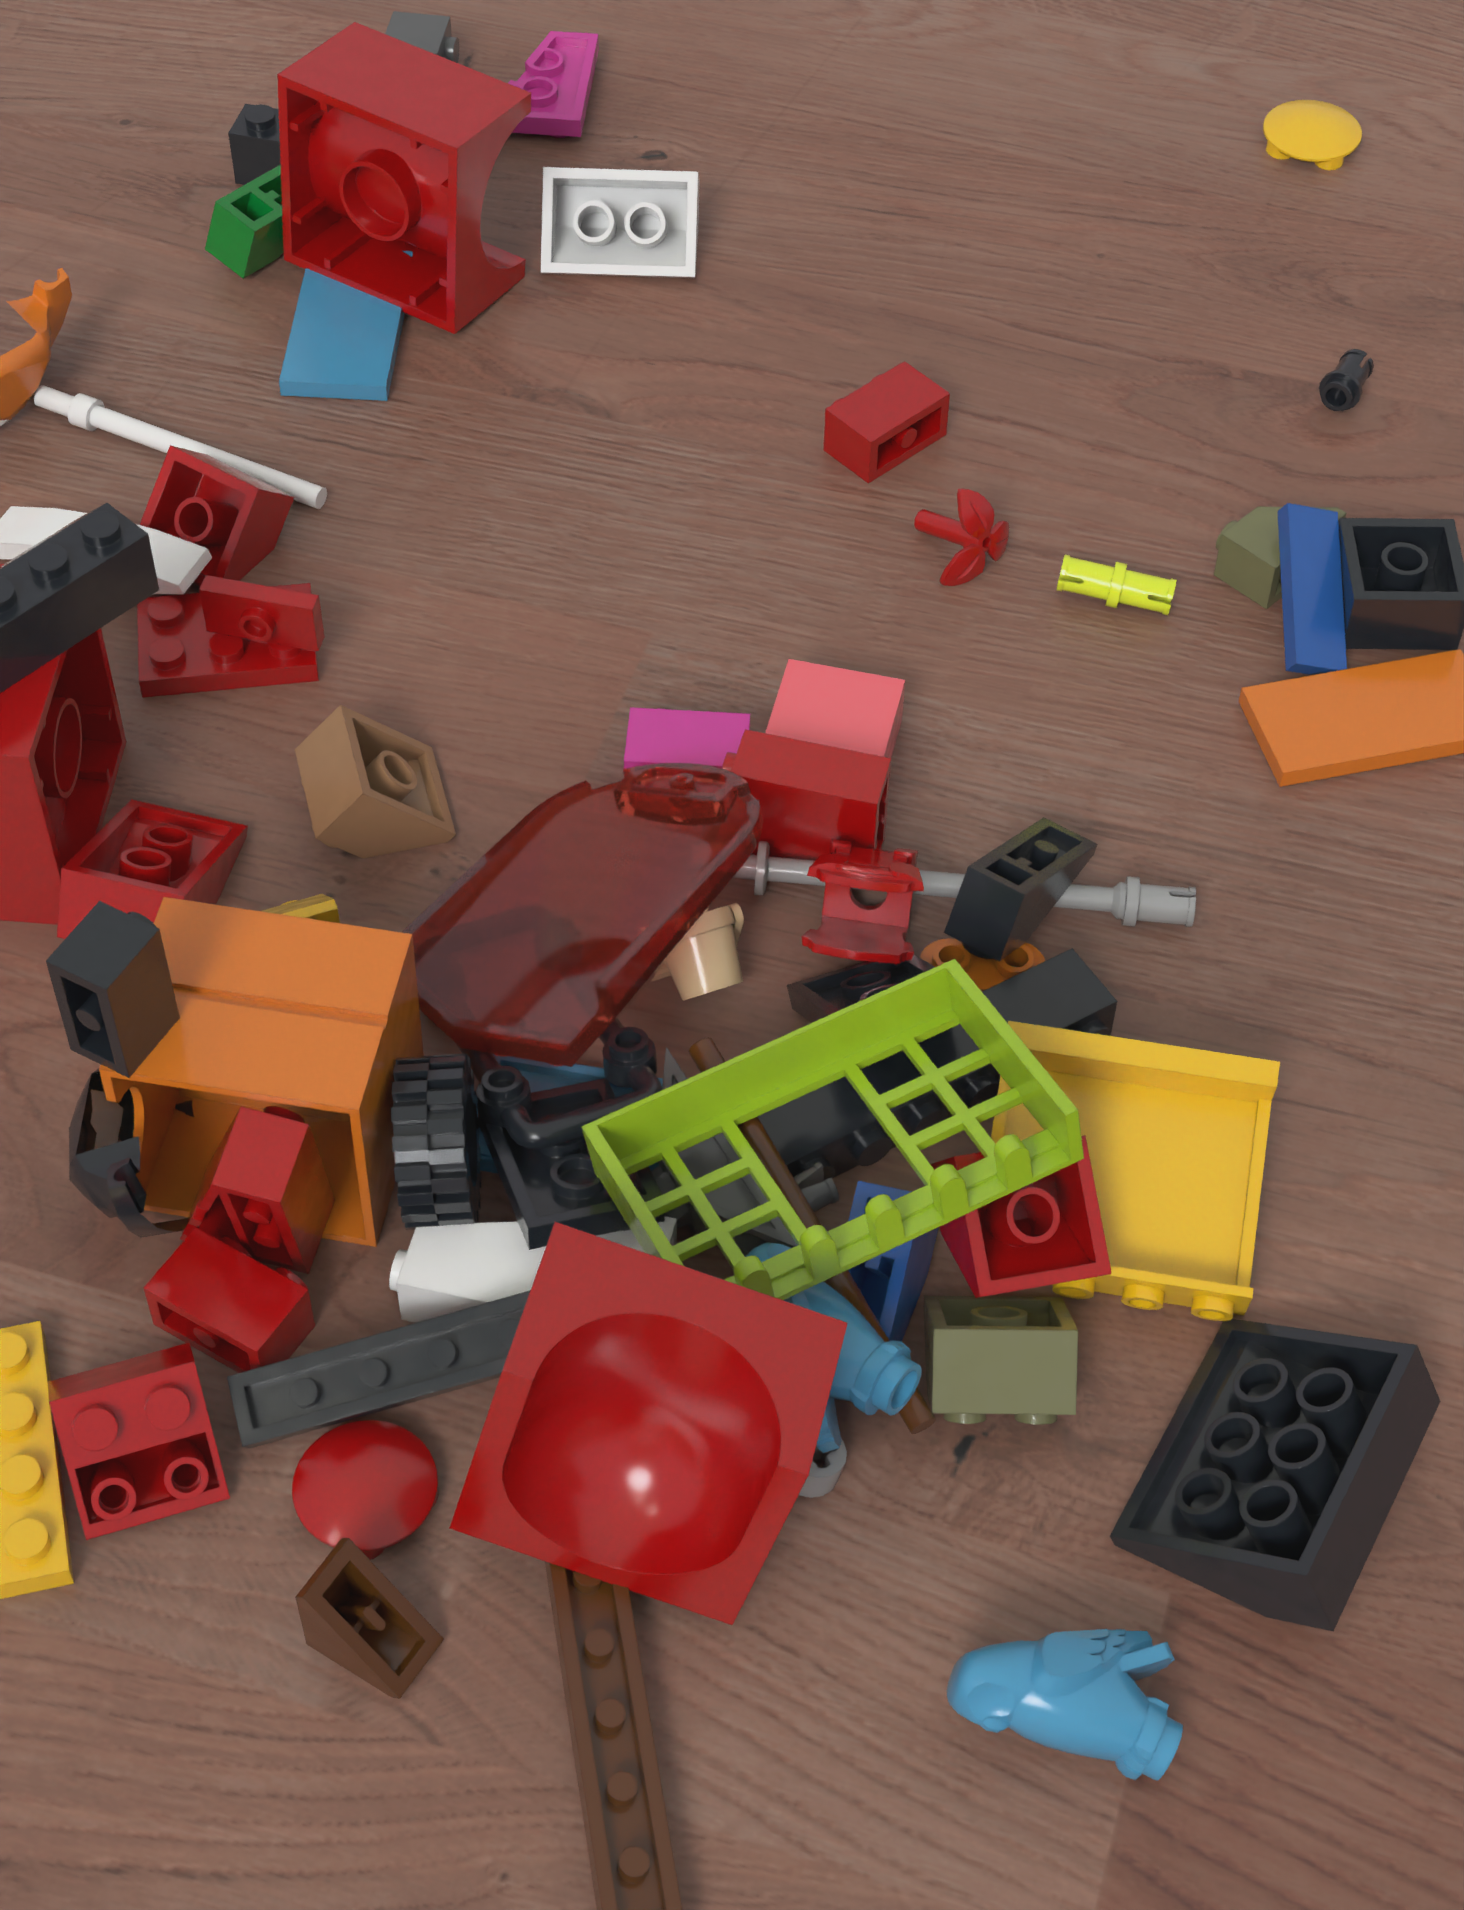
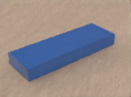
M1287 503L1277 511L1286 671L1316 675L1347 669L1338 512Z

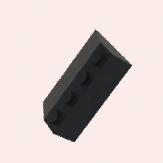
M1238 1319L1223 1321L1110 1535L1114 1545L1267 1618L1334 1631L1441 1402L1418 1346Z

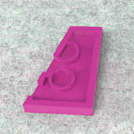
M562 31L549 32L526 60L525 72L517 81L510 80L508 84L531 92V112L524 117L512 133L550 135L555 138L581 137L599 52L598 34Z

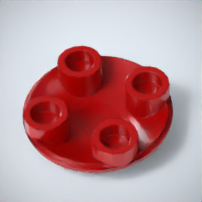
M378 1420L350 1422L323 1434L309 1446L301 1457L295 1469L292 1482L293 1504L301 1523L309 1533L333 1548L341 1538H350L369 1560L379 1556L385 1548L401 1542L414 1533L426 1520L437 1503L439 1496L436 1465L426 1445L409 1430L393 1423Z

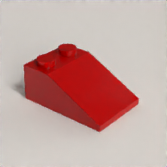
M131 799L61 868L57 937L66 939L99 901L125 913H139L153 923L163 897L216 905L246 840L248 825Z

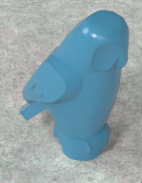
M764 1243L753 1248L746 1257L757 1256L763 1262L791 1249V1247L777 1243ZM821 1282L784 1300L848 1323L817 1441V1447L822 1453L839 1449L842 1442L834 1398L851 1401L857 1409L867 1415H874L880 1409L892 1416L908 1403L919 1384L922 1368L911 1360V1350L901 1341L885 1342L865 1317L844 1296L825 1282Z
M1125 1629L1062 1631L1051 1633L1037 1641L1020 1640L986 1645L967 1652L959 1658L952 1669L946 1690L949 1705L959 1715L980 1725L986 1731L998 1733L1008 1727L1020 1736L1048 1748L1080 1756L1114 1761L1117 1769L1123 1776L1133 1780L1138 1779L1141 1774L1155 1781L1159 1780L1172 1762L1183 1733V1725L1167 1716L1169 1704L1156 1697L1146 1696L1134 1682L1157 1673L1175 1660L1168 1642L1153 1646L1152 1638L1147 1631H1126Z

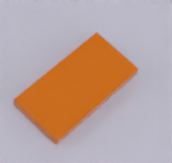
M1461 649L1241 688L1238 702L1279 787L1464 753V654Z

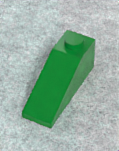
M281 165L215 201L205 250L243 279L275 261L284 252Z

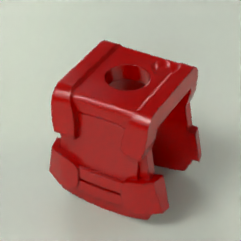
M831 839L829 854L820 855L809 867L807 876L816 877L821 882H825L821 926L817 930L809 929L802 935V945L808 947L814 953L857 961L900 964V962L905 960H912L914 949L910 942L905 941L908 936L913 891H924L923 880L919 868L916 867L918 850L897 848L894 851L852 846L850 841ZM851 887L887 892V896L881 903L875 906H866L854 898Z

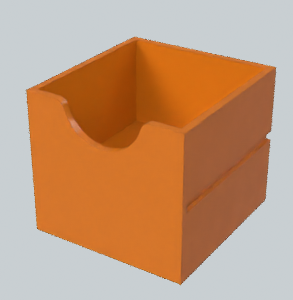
M163 897L154 925L160 929L180 1019L130 1078L104 1065L99 1067L107 1101L119 1103L128 1089H130L134 1104L133 1138L139 1136L140 1173H136V1176L147 1194L144 1210L188 1217L207 1165L239 1108L243 1106L263 1112L267 1106H277L295 1112L305 1120V1123L310 1125L335 1201L322 1238L377 1247L395 1185V1152L392 1149L394 1132L391 1122L394 1065H396L397 1058L424 1056L412 934ZM192 1100L194 1117L176 1110V1104Z

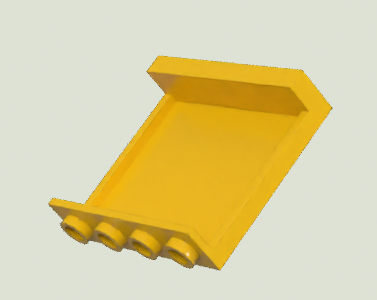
M1008 1021L1009 1026L1078 1109L1081 1136L1086 1135L1112 1272L1110 1275L1053 1284L1052 1291L1058 1295L1076 1299L1092 1298L1094 1292L1122 1296L1121 1302L1123 1304L1144 1310L1163 1308V1303L1191 1307L1192 1315L1213 1321L1233 1319V1314L1244 1316L1253 1298L1254 1288H1250L1271 1102L1277 1089L1280 1061ZM1001 1075L997 1095L1011 1089ZM1022 1103L994 1116L991 1138L996 1144L1002 1137L1014 1134L1022 1141L1044 1129Z

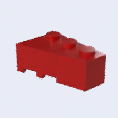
M241 1106L207 1165L188 1215L189 1222L182 1231L180 1240H185L192 1230L197 1227L217 1239L229 1237L237 1241L255 1260L309 1274L335 1201L310 1125L305 1123V1120L300 1115L285 1108L267 1106L262 1112Z

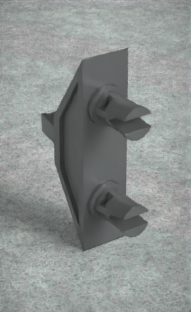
M667 1047L663 1073V1090L688 1079ZM723 1133L678 1152L694 1179H698L740 1159ZM663 1160L659 1161V1166L651 1172L663 1195L680 1186ZM820 1162L812 1164L809 1169L794 1176L814 1212L830 1203L834 1204L839 1201V1193L833 1179L829 1178L824 1181L823 1165ZM750 1174L705 1194L722 1223L768 1202ZM690 1202L665 1213L666 1217L677 1219V1228L689 1225L694 1235L708 1230ZM779 1217L733 1237V1240L745 1257L753 1248L764 1243L783 1244L791 1248L797 1246Z

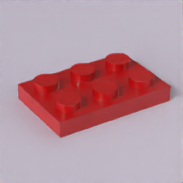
M311 583L270 586L312 594ZM200 593L148 597L137 604L138 672L142 698L319 681L317 651L207 632Z

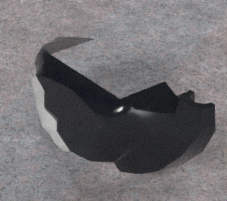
M97 1069L91 1073L85 1084L70 1123L69 1180L84 1197L109 1218L118 1217L130 1232L140 1238L183 1231L189 1222V1218L151 1223L140 1214L144 1212L147 1194L136 1176V1173H140L139 1136L133 1138L134 1104L130 1089H128L119 1103L107 1101L100 1072ZM192 1100L176 1104V1110L194 1117Z

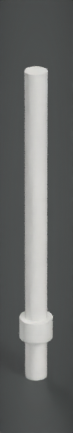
M45 385L39 386L35 392L34 403L36 406L68 417L69 423L88 431H95L99 428L164 453L168 452L171 445L207 454L295 497L294 500L320 509L326 501L327 490L324 487L104 407V403L101 400L82 393L72 396Z

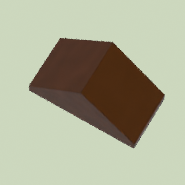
M350 1538L340 1539L295 1597L306 1644L392 1698L400 1699L444 1640Z

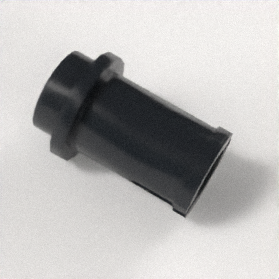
M1359 349L1346 351L1340 358L1335 370L1323 377L1320 382L1319 392L1321 400L1327 408L1333 411H1344L1353 408L1359 402L1362 394L1361 387L1372 374L1374 368L1371 358L1364 363L1362 368L1360 367V363L1367 355L1366 352Z

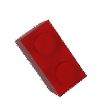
M903 361L884 374L877 375L869 383L846 397L836 400L825 409L823 450L869 484L946 436L950 393Z
M197 1227L192 1230L143 1287L155 1326L185 1343L190 1342V1346L238 1373L289 1359L315 1327L309 1290L297 1275L281 1267L273 1270L253 1259L250 1253L237 1241L229 1237L217 1239Z

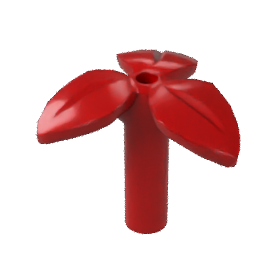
M961 488L957 492L960 521L926 509L920 510L915 517L914 525L916 530L958 544L964 548L954 555L939 579L940 584L944 586H957L971 581L983 572L985 552L996 562L1002 557L1007 546L1009 523L1007 521H998L992 528L995 516L994 509L984 496L969 489Z

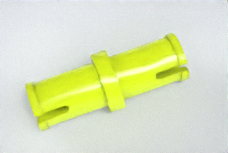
M1065 554L1056 590L1106 600L1105 606L1117 608L1118 603L1160 612L1168 616L1177 579H1166L1126 570V563L1116 561L1115 567L1073 558Z

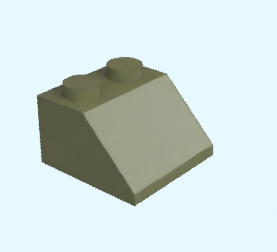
M924 1295L927 1397L933 1414H943V1418L946 1421L959 1424L984 1422L986 1414H1014L1016 1421L1033 1425L1054 1423L1057 1421V1415H1076L1078 1329L1062 1297L984 1296L975 1298V1296Z

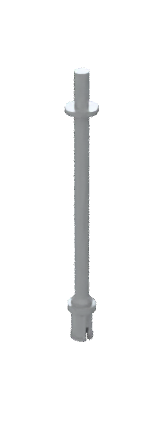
M768 841L759 842L757 855L697 851L696 875L755 880L754 895H764L767 881L825 886V882H821L818 878L807 876L809 867L815 860L770 857ZM919 870L923 880L924 891H913V894L957 898L965 874ZM1127 876L1125 882H1119L1114 887L1071 884L1053 907L1111 912L1116 919H1121L1122 926L1135 927L1136 921L1192 927L1196 907V887L1189 886L1184 888L1140 884V877Z

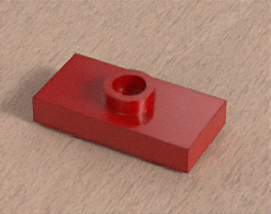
M208 575L205 576L199 588L207 632L317 652L322 645L325 636L319 595Z

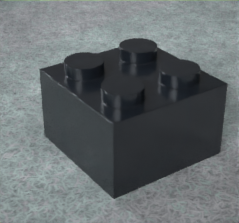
M1339 518L1346 649L1457 650L1464 629V562L1454 519Z

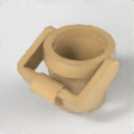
M733 903L654 929L642 931L636 963L645 980L651 982L672 976L682 1001L743 982L737 951L744 923L741 907L739 904Z

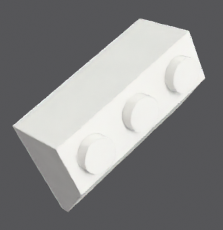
M543 167L541 274L695 278L700 189L698 172Z

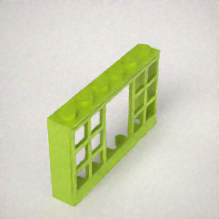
M956 959L943 963L582 1126L594 1172L603 1183L645 1253L684 1266L682 1261L718 1245L734 1272L733 1276L724 1280L781 1300L794 1296L1084 1159L1078 1109ZM960 1024L978 1046L979 1050L937 1068L918 1043ZM903 1050L922 1076L879 1095L861 1069ZM991 1063L1011 1089L968 1109L948 1082ZM846 1077L925 1186L893 1201L886 1194L877 1195L867 1203L865 1214L829 1231L822 1225H813L806 1229L737 1126ZM934 1090L953 1116L909 1136L890 1109ZM1023 1103L1044 1129L1022 1141L1017 1135L1009 1134L1002 1137L995 1144L980 1123ZM961 1131H965L985 1157L960 1170H956L951 1164L942 1165L934 1170L920 1150ZM723 1133L740 1159L698 1179H694L678 1152ZM663 1160L680 1187L644 1202L628 1175ZM750 1174L768 1202L722 1223L705 1194ZM690 1202L708 1230L672 1246L655 1220V1217ZM779 1217L797 1246L761 1262L757 1256L744 1257L733 1237Z

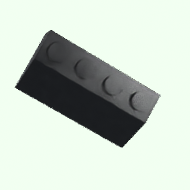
M105 503L74 520L0 567V693L159 591L148 533L110 504Z

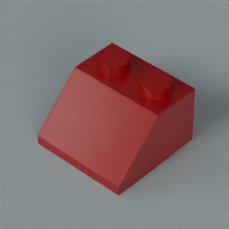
M170 445L139 525L159 530L209 550L212 558L193 583L201 586L206 575L240 581L274 550L295 497L207 454Z
M1086 1135L1081 1136L1084 1159L940 1226L941 1235L975 1298L1112 1274ZM981 1152L958 1155L932 1163L931 1166L935 1170L942 1165L951 1164L956 1170H960L985 1157Z

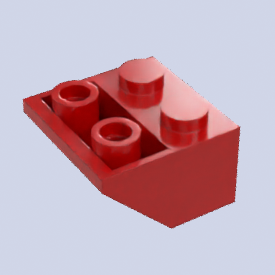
M190 1342L48 1381L49 1404L86 1540L230 1499Z

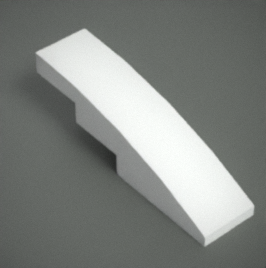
M11 506L0 518V559H13L87 513L58 508ZM137 525L149 535L159 591L154 594H184L211 560L212 556L209 550L159 530Z

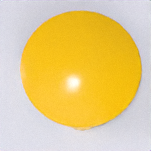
M1295 100L1280 104L1266 115L1263 123V132L1267 139L1266 151L1271 157L1281 160L1294 158L1301 161L1314 162L1316 166L1324 170L1340 168L1343 165L1345 156L1352 153L1359 146L1362 138L1361 126L1353 115L1341 107L1318 100Z

